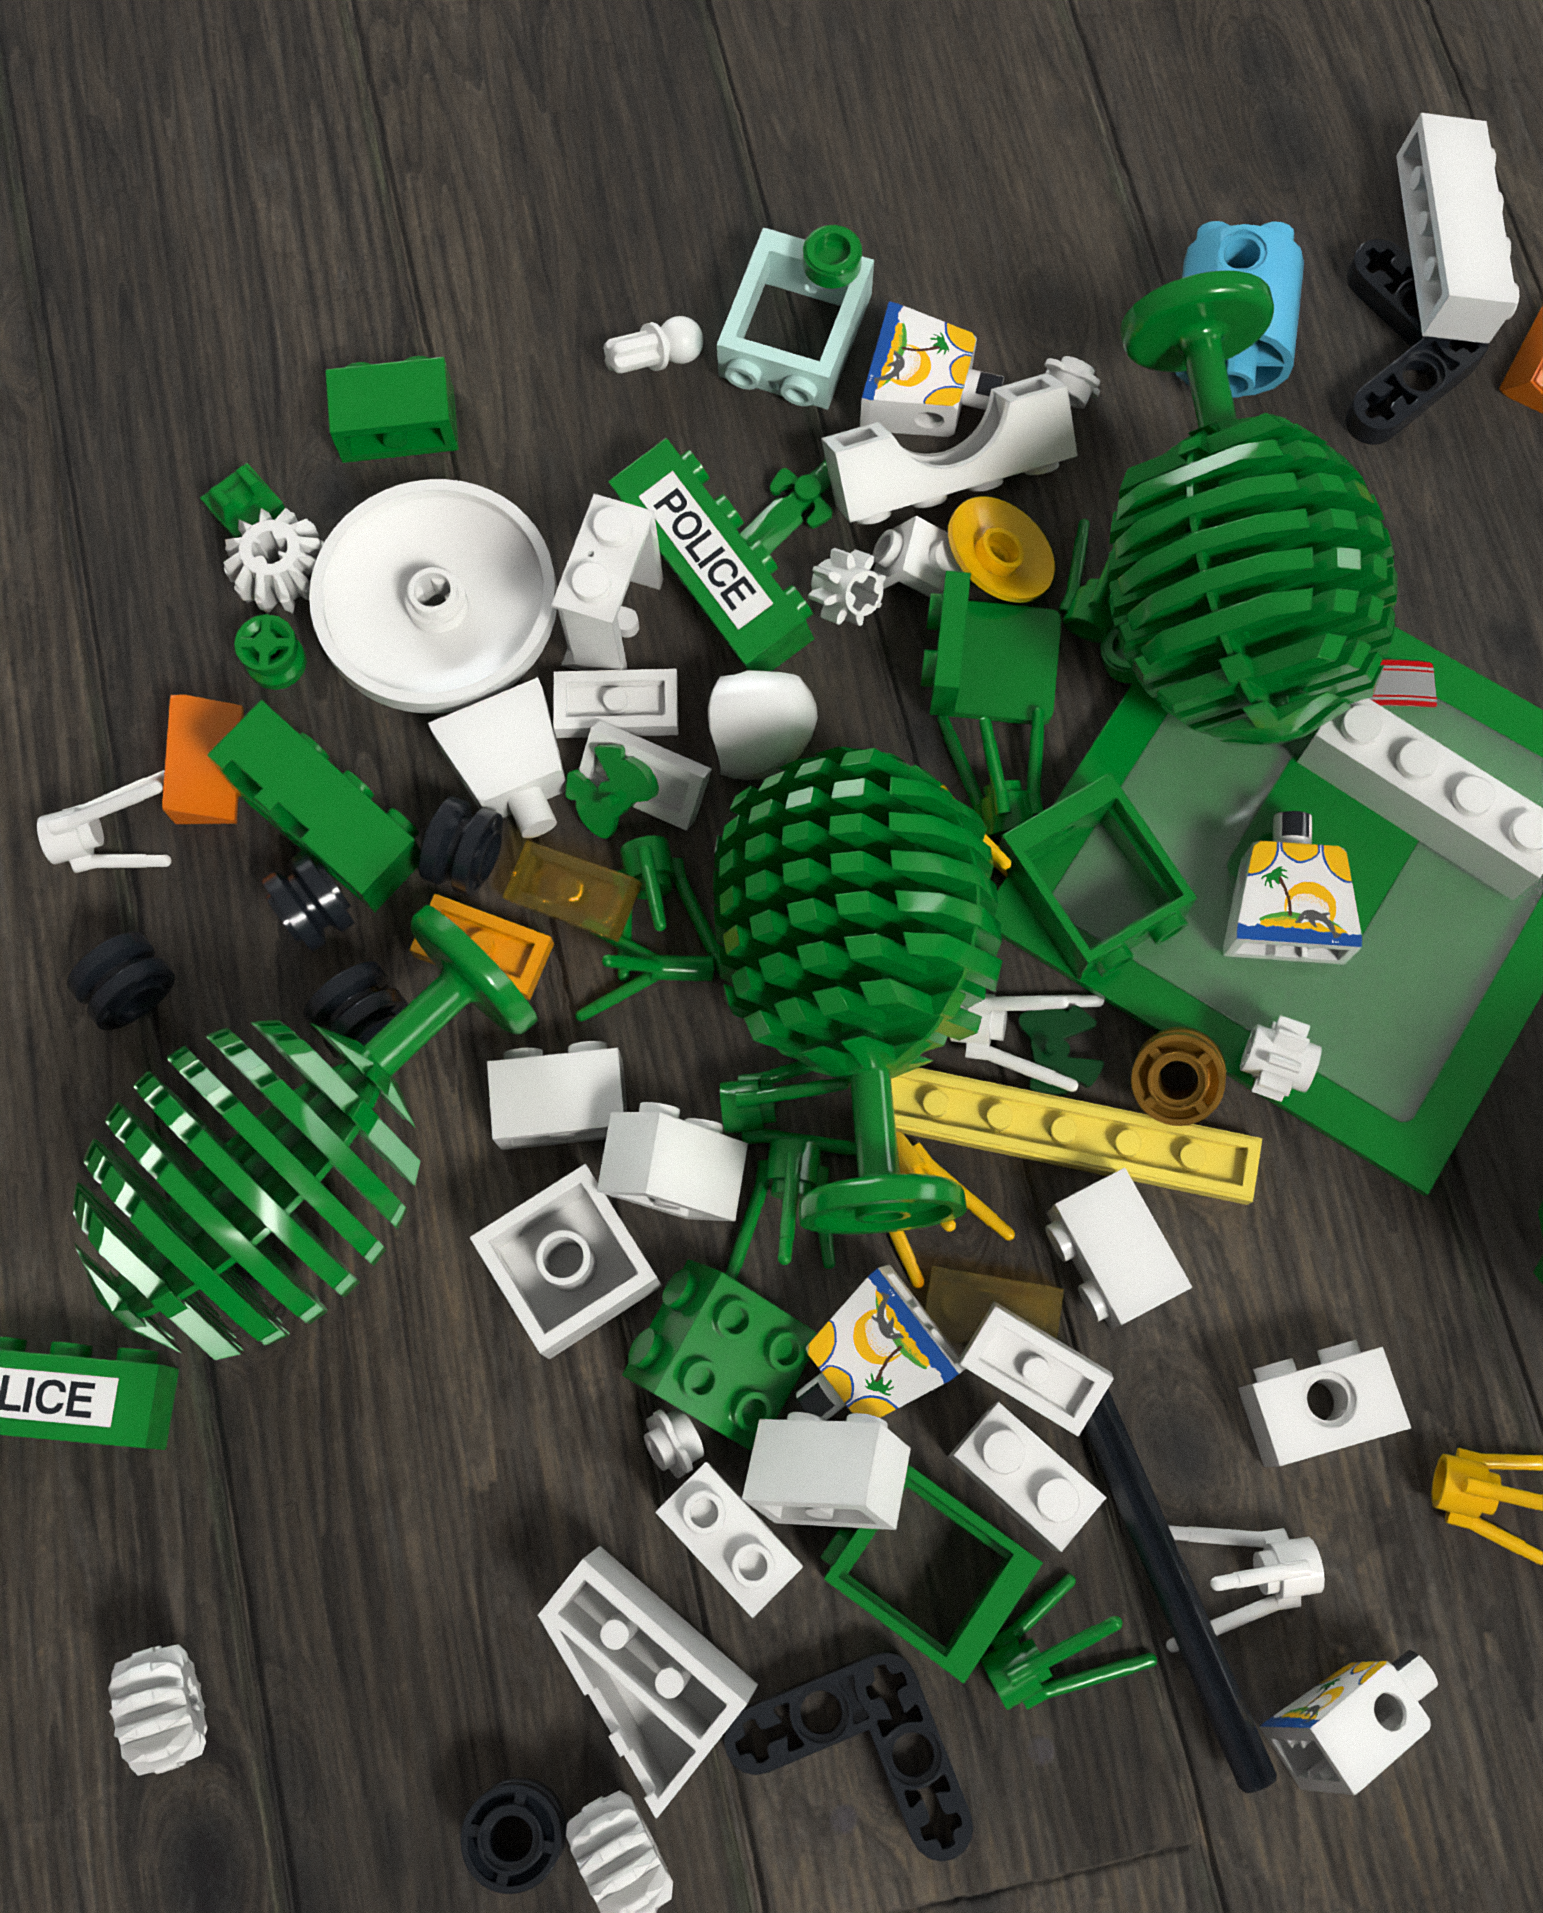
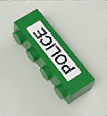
M665 438L608 482L621 502L654 511L660 554L745 668L750 671L771 672L815 639L806 622V619L812 616L813 612L792 584L785 590H782L771 574L779 568L762 543L756 539L748 545L736 530L744 522L726 496L721 494L715 500L711 497L703 486L704 483L710 480V477L694 454L688 449L682 455H679L669 440Z
M0 1337V1435L166 1450L179 1369L157 1364L159 1352L118 1348L116 1360L91 1358L93 1346L51 1342L49 1354L26 1352L28 1340Z

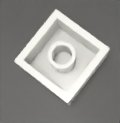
M586 1164L469 1237L537 1350L548 1359L556 1356L662 1287L606 1195L597 1192L598 1183Z

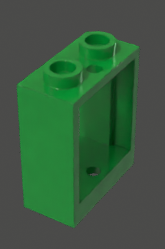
M1111 772L1003 834L999 844V849L1011 860L1010 868L1005 870L1079 980L1096 970L1101 977L1108 976L1134 958L1131 952L1132 948L1149 938L1152 939L1155 945H1159L1178 934L1188 925L1184 917H1186L1197 900V896ZM1102 822L1160 907L1089 948L1033 865V862Z
M908 1464L903 1492L907 1488L1003 1558L945 1646L848 1574L878 1529L856 1528L853 1530L850 1527H840L820 1557L830 1565L823 1579L964 1684L1043 1562Z

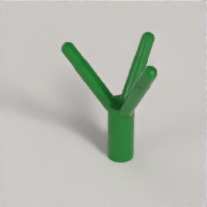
M589 921L586 925L589 933L631 955H604L602 964L605 967L645 973L577 1010L575 1018L583 1022L659 980L711 982L714 972L713 957L657 955L595 921Z

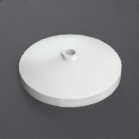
M449 479L419 480L394 486L368 498L350 511L336 525L324 542L313 568L309 593L310 613L317 637L329 660L339 674L359 692L378 703L407 712L446 713L461 710L504 692L523 677L542 653L555 622L557 609L552 608L551 604L557 591V583L550 553L544 539L528 516L512 502L492 490L468 482Z

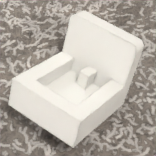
M918 516L885 531L877 541L873 551L874 562L876 563L874 572L886 575L883 589L901 582L930 597L931 592L942 594L946 571L963 572L951 551L948 533Z

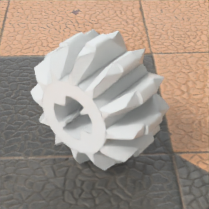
M261 508L258 523L251 525L239 520L238 530L242 537L225 539V550L230 558L223 562L225 565L224 571L229 580L235 583L234 589L243 601L247 603L255 601L259 609L267 614L280 602L285 611L293 614L295 599L302 596L304 599L309 600L313 568L324 541L318 538L319 534L316 527L308 519L298 522L295 514L285 508L273 520L270 513Z
M179 1644L164 1648L157 1646L133 1653L132 1657L115 1663L111 1674L112 1680L108 1688L112 1700V1709L109 1712L114 1720V1737L118 1738L121 1746V1756L128 1762L129 1767L138 1776L152 1772L160 1774L179 1768V1766L185 1765L186 1761L202 1755L206 1744L205 1734L208 1729L204 1717V1708L206 1706L200 1691L201 1683L198 1682L195 1675L194 1663L188 1658L187 1652Z
M620 1790L605 1798L601 1796L584 1806L582 1812L569 1820L566 1838L571 1846L570 1851L577 1862L579 1872L584 1878L590 1895L593 1896L600 1913H657L659 1907L671 1900L673 1881L658 1846L631 1796Z

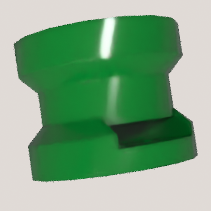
M264 614L246 621L238 630L234 642L235 652L255 683L266 689L279 690L293 685L303 675L307 664L306 652L287 621L279 616ZM277 650H280L278 656L274 659H271V656L275 654Z

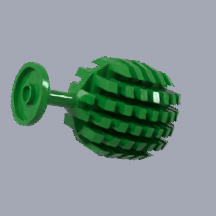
M1212 271L1187 276L1153 290L1128 310L1120 326L1124 351L1134 363L1143 368L1160 372L1187 371L1198 429L1188 432L1189 436L1164 454L1127 469L1119 489L1117 511L1113 512L1109 545L1114 544L1112 551L1109 552L1107 563V583L1110 582L1111 592L1109 604L1114 626L1118 630L1119 644L1126 660L1133 667L1132 670L1136 674L1135 677L1152 698L1157 697V701L1163 704L1161 707L1168 714L1197 732L1205 735L1209 734L1211 737L1224 738L1220 742L1230 746L1283 744L1305 737L1351 709L1352 707L1349 704L1373 697L1384 665L1380 666L1383 660L1382 655L1388 653L1395 627L1394 619L1396 614L1393 609L1397 603L1398 594L1397 572L1394 568L1393 559L1395 552L1388 528H1385L1382 520H1385L1374 494L1369 493L1363 477L1343 455L1326 445L1328 442L1297 423L1293 424L1286 418L1264 413L1255 417L1237 419L1225 361L1242 353L1264 335L1273 319L1274 302L1270 287L1258 276L1240 271Z
M837 746L815 753L818 757L798 759L778 768L783 771L766 778L760 789L750 786L736 795L729 810L738 814V816L724 826L723 837L717 835L714 868L719 871L713 869L714 903L720 908L713 907L716 940L724 945L717 944L720 978L734 985V987L724 984L723 998L732 1014L745 1020L753 1041L777 1048L782 1055L797 1059L810 1066L806 1068L807 1070L850 1081L858 1177L817 1187L804 1195L799 1203L800 1226L810 1231L830 1234H874L924 1228L948 1222L964 1215L967 1211L965 1192L956 1181L946 1177L928 1174H900L891 1079L934 1061L920 1056V1054L944 1046L947 1037L960 1041L978 1033L982 1016L960 1008V1006L970 1008L985 1000L986 988L996 992L1003 960L995 957L1000 948L1002 937L1001 924L995 918L999 905L997 886L990 879L994 868L991 847L983 842L987 827L978 813L954 799L952 793L941 787L943 784L929 772L917 765L910 766L902 762L904 760L896 755L881 752L876 748L856 749Z
M425 905L413 916L411 921L412 933L425 953L441 970V973L365 1046L356 1040L310 1023L340 1054L339 1056L345 1063L331 1068L313 1048L279 1020L251 1022L253 1027L306 1081V1083L295 1090H292L230 1029L225 1028L206 1035L209 1041L272 1104L270 1108L258 1117L186 1046L166 1057L238 1132L229 1142L225 1143L152 1072L148 1071L133 1084V1087L143 1100L153 1108V1111L204 1163L198 1171L193 1169L171 1146L121 1102L116 1103L105 1118V1122L109 1125L108 1127L114 1135L124 1143V1146L134 1158L156 1178L155 1180L172 1197V1200L168 1202L113 1150H109L97 1139L92 1140L83 1159L84 1164L87 1166L92 1177L101 1184L103 1191L130 1218L129 1220L143 1236L136 1230H131L84 1184L78 1182L75 1187L73 1215L76 1217L81 1230L88 1235V1240L98 1253L119 1271L118 1277L111 1271L108 1274L76 1243L75 1247L98 1302L128 1330L182 1353L180 1347L172 1340L176 1339L171 1331L154 1316V1314L161 1312L168 1319H171L214 1360L244 1354L242 1352L244 1350L242 1345L235 1339L237 1337L230 1327L220 1319L222 1317L212 1305L197 1292L200 1289L237 1325L258 1342L261 1341L264 1345H270L290 1336L288 1329L282 1324L276 1313L236 1271L237 1269L233 1266L236 1262L298 1318L300 1317L305 1323L311 1324L327 1313V1308L316 1294L264 1239L273 1232L309 1268L345 1298L360 1282L294 1212L304 1199L370 1264L376 1265L386 1251V1248L321 1183V1180L334 1167L398 1230L407 1212V1208L349 1148L358 1134L384 1161L415 1187L421 1161L372 1110L378 1096L397 1115L416 1128L399 1084L392 1076L466 1005L473 1003L495 1024L512 1034L526 1032L538 1020L529 1002L508 976L449 918L429 905Z

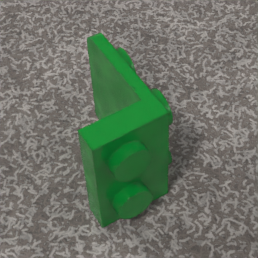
M946 571L942 594L930 593L926 630L938 631L936 650H924L920 686L932 688L929 714L978 720L983 716H987L991 721L1032 725V712L1034 708L1042 707L1045 711L1044 725L1048 724L1054 712L1061 616L1053 609L968 601L971 573Z
M688 1259L683 1269L677 1271L666 1284L662 1295L663 1304L649 1328L643 1330L634 1340L628 1355L629 1363L621 1376L669 1402L739 1445L753 1450L759 1419L776 1420L810 1358L806 1347L817 1334L807 1325L725 1273Z

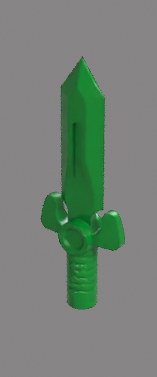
M826 458L810 474L802 475L799 478L787 468H782L777 473L770 485V493L774 496H779L784 490L793 489L794 491L785 498H776L740 533L748 545L758 539L768 553L771 554L803 522L801 515L805 509L814 508L813 513L807 518V526L811 529L821 526L832 518V508L821 498L825 490L831 486Z

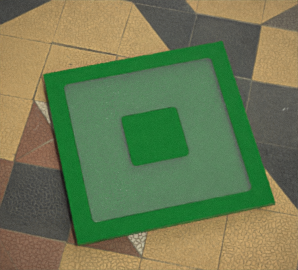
M1394 627L1392 643L1388 653L1382 655L1383 660H1408L1432 663L1437 706L1435 708L1414 706L1382 707L1543 808V710L1403 630ZM1140 682L1133 683L1054 805L1111 772L1197 896V900L1186 917H1184L1188 925L1178 934L1159 945H1155L1152 939L1149 938L1132 948L1131 952L1134 958L1110 975L1101 977L1096 970L1079 980L1008 874L997 891L999 905L995 918L1001 924V937L1155 1032L1171 1027H1187L1204 1033L1221 1050L1226 1064V1075L1250 1090L1255 1078L1252 1077V1074L1241 1071L1240 1064L1245 1046L1255 1025L1259 1024L1271 1028L1272 1022H1277L1279 1015L1310 1025L1306 1038L1310 1039V1043L1321 1046L1322 1052L1317 1071L1308 1090L1303 1093L1291 1088L1289 1096H1284L1282 1102L1260 1094L1258 1095L1423 1196L1428 1195L1543 994V874L1540 879L1512 901L1300 765L1297 761L1320 728L1305 737L1283 744L1230 746L1220 742L1224 738L1211 737L1209 734L1205 735L1185 726L1168 714L1161 707L1163 704L1157 701V697L1152 698ZM1301 811L1312 816V844L1340 846L1347 852L1362 934V948L1345 965L1223 956V945L1241 859L1253 842H1273V816L1277 813ZM1102 822L1033 862V865L1089 948L1160 907Z

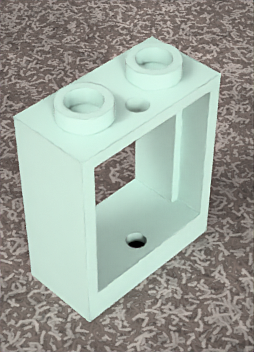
M763 227L717 342L719 377L727 379L730 383L742 389L752 390L758 388L781 395L787 401L798 406L814 405L828 410L872 295L874 260L862 257L861 270L856 279L850 284L836 289L823 288L814 284L804 272L803 246L805 239ZM765 284L841 306L820 361L744 339Z

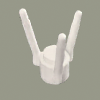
M165 770L149 777H144L85 804L40 816L37 821V834L47 859L55 865L70 861L74 873L94 868L168 867L172 861L168 855L94 853L96 847L104 844V834L99 818L161 793Z
M985 994V1000L970 1008L960 1006V1008L982 1016L978 1033L960 1041L951 1037L950 1039L953 1042L967 1043L966 1058L988 1060L1044 1083L1074 1092L1078 1088L1076 1080L990 1046L991 1040H1004L1007 1011L1071 1009L1075 1005L1081 1008L1100 1007L1103 1005L1104 1000L1096 995L1079 994L1000 997Z
M1168 1525L1174 1540L1263 1548V1551L1254 1553V1569L1233 1572L1232 1574L1216 1576L1211 1579L1210 1585L1215 1591L1258 1585L1264 1595L1272 1594L1269 1597L1211 1620L1210 1622L1216 1636L1278 1610L1301 1607V1596L1322 1593L1324 1589L1325 1578L1322 1560L1317 1546L1309 1536L1289 1540L1284 1528L1259 1532ZM1174 1637L1170 1638L1166 1643L1167 1649L1170 1652L1180 1651Z

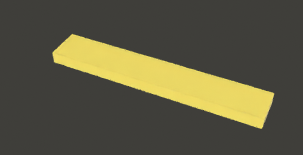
M923 1068L913 1069L891 1079L896 1132L902 1131L903 1134L1110 1176L1126 1168L1134 1182L1245 1205L1253 1202L1262 1138L1196 1124L1185 1126L1168 1125L1153 1119L1147 1114Z

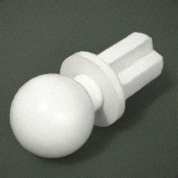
M685 316L672 317L664 322L661 327L654 322L646 323L641 327L640 332L609 339L603 347L606 356L605 364L609 370L621 374L649 367L653 371L663 370L666 368L668 361L677 364L688 363L700 354L703 347V334L699 325Z

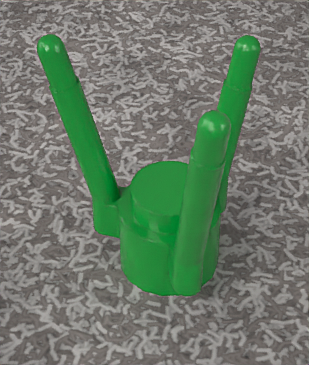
M1083 518L1078 523L1066 594L1058 611L1065 615L1063 625L1072 634L1087 641L1101 643L1104 635L1106 636L1114 626L1109 604L1110 582L1107 583L1108 560L1100 579H1089L1085 586H1081L1090 528L1089 520Z
M1035 707L1032 712L1026 791L1022 790L1020 780H1004L991 719L987 716L980 718L979 727L983 741L982 745L991 783L983 788L985 798L981 793L949 717L940 715L937 717L943 738L973 810L978 813L986 825V835L990 839H1001L1003 834L1044 811L1040 794L1045 711L1042 707Z
M644 836L625 843L620 849L623 869L615 872L619 891L618 933L632 940L633 892H635V896L638 899L648 901L655 930L663 931L666 928L662 897L672 891L671 883H674L708 956L713 957L714 967L720 975L717 953L718 943L687 880L683 859L672 858L668 839L663 836ZM617 948V955L631 956ZM618 969V979L622 982L628 981L630 970Z
M800 1061L760 1073L738 1075V1081L720 1083V1103L725 1134L742 1132L743 1142L748 1143V1145L770 1144V1141L775 1139H798L818 1144L821 1147V1152L857 1156L856 1143L851 1141L765 1128V1123L777 1122L776 1102L847 1090L850 1087V1081L834 1078L779 1087L773 1086L774 1083L812 1072L806 1069L810 1066Z
M775 1139L770 1141L768 1160L757 1161L755 1185L728 1262L726 1275L737 1281L769 1186H771V1196L783 1200L778 1261L781 1265H788L791 1262L797 1203L811 1190L828 1184L829 1168L820 1166L821 1147L818 1144L798 1139ZM818 1232L823 1265L826 1269H832L836 1265L833 1234Z
M1066 1574L1009 1627L998 1632L991 1642L995 1650L981 1657L980 1660L1005 1708L1009 1710L1023 1702L1026 1709L1029 1710L1048 1698L1154 1667L1157 1664V1657L1153 1653H1147L1044 1682L1053 1677L1049 1667L1101 1641L1102 1638L1121 1629L1123 1624L1120 1617L1112 1616L1041 1653L1032 1637L1019 1644L1018 1640L1076 1584L1075 1576Z

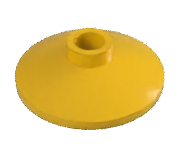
M974 497L963 502L952 514L948 525V539L951 551L963 572L971 573L970 580L979 588L996 598L1014 603H1025L1035 600L1049 588L1055 574V561L1052 549L1041 529L1023 511L997 498Z

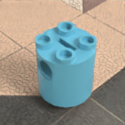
M1220 221L1205 223L1198 228L1196 240L1188 247L1184 259L1182 278L1212 271H1240L1258 276L1270 287L1274 302V315L1269 328L1251 347L1225 361L1233 398L1256 395L1276 388L1288 379L1294 366L1304 259L1301 248L1294 242V229L1283 222H1269L1262 226L1249 224L1230 226ZM1187 371L1176 372V375L1190 386Z

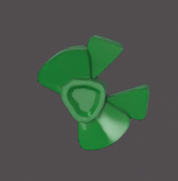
M601 744L594 749L608 777V780L600 783L599 787L592 783L578 769L572 770L567 774L565 793L567 799L576 801V809L584 825L593 834L603 839H607L615 834L621 815L625 814L637 802L649 801L659 793V785L651 768L634 756L625 757V747L618 744Z

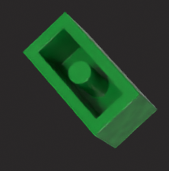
M413 356L399 362L380 364L356 362L343 368L326 369L329 430L343 463L459 450L454 388L444 357Z

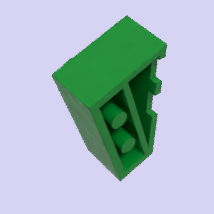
M260 700L207 754L246 804L301 851H304L314 862L319 860L328 874L374 913L419 866L421 850L415 841V838L420 834L417 828L394 808L385 813L371 800L375 795L364 782L349 770L342 774L328 761L330 758L328 754L312 738L303 732L301 734L296 732L264 701Z

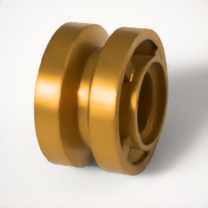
M1171 1027L1161 1030L1152 1035L1142 1045L1137 1054L1131 1075L1133 1094L1140 1107L1150 1117L1161 1123L1173 1126L1197 1123L1208 1117L1217 1108L1223 1097L1226 1084V1064L1223 1054L1210 1037L1198 1030L1187 1027ZM1183 1061L1195 1069L1198 1081L1189 1089L1174 1090L1164 1083L1160 1071L1170 1062Z

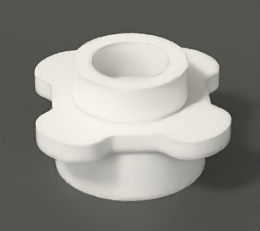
M1064 356L1061 361L1052 358L1046 360L1044 364L1048 368L1046 373L1067 385L1071 407L1085 408L1089 397H1098L1100 393L1098 389L1100 380L1094 376L1095 370L1089 364L1070 356Z
M679 1408L667 1414L659 1409L646 1419L649 1432L644 1435V1440L657 1466L662 1471L670 1469L678 1479L684 1476L685 1473L692 1471V1463L704 1456V1449L700 1437L688 1416Z

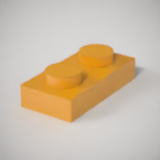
M434 894L429 906L437 909L464 931L499 966L523 996L530 1001L553 948L554 942L552 937ZM414 938L409 949L413 957L434 964Z

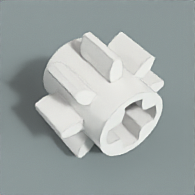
M833 548L831 549L830 559L824 560L818 566L813 567L812 591L808 594V598L824 604L821 610V618L838 625L845 620L861 626L863 625L864 616L871 614L882 605L883 582L886 580V575L870 570L874 562V556L856 549L852 553Z
M1279 1015L1277 1022H1272L1271 1028L1259 1024L1255 1025L1245 1046L1240 1064L1241 1071L1252 1074V1077L1255 1078L1251 1089L1252 1092L1282 1102L1284 1096H1289L1291 1088L1303 1093L1308 1090L1317 1071L1322 1052L1321 1046L1310 1043V1039L1306 1038L1310 1025Z

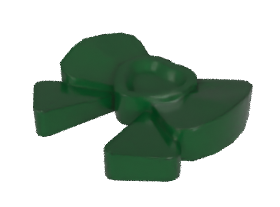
M1077 1005L1072 1006L1068 1013L1064 1009L1028 1010L1021 1014L1016 1024L1018 1029L1030 1041L1029 1049L1033 1063L1072 1078L1085 1088H1090L1094 1084L1104 1067V1062L1101 1060L1067 1057L1070 1052V1046L1065 1041V1039L1090 1031L1096 1026L1097 1022ZM1032 1077L1028 1083V1090L1059 1097L1070 1092Z

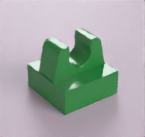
M248 463L239 467L234 473L200 497L205 508L231 538L242 537L238 530L239 520L251 525L258 523L261 508L269 512L273 520L285 509L283 502Z

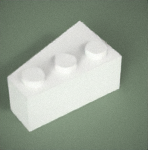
M599 1546L581 1560L538 1616L584 1696L589 1694L611 1732L608 1736L619 1756H625L647 1794L644 1798L657 1819L748 1704L758 1684L606 1550Z

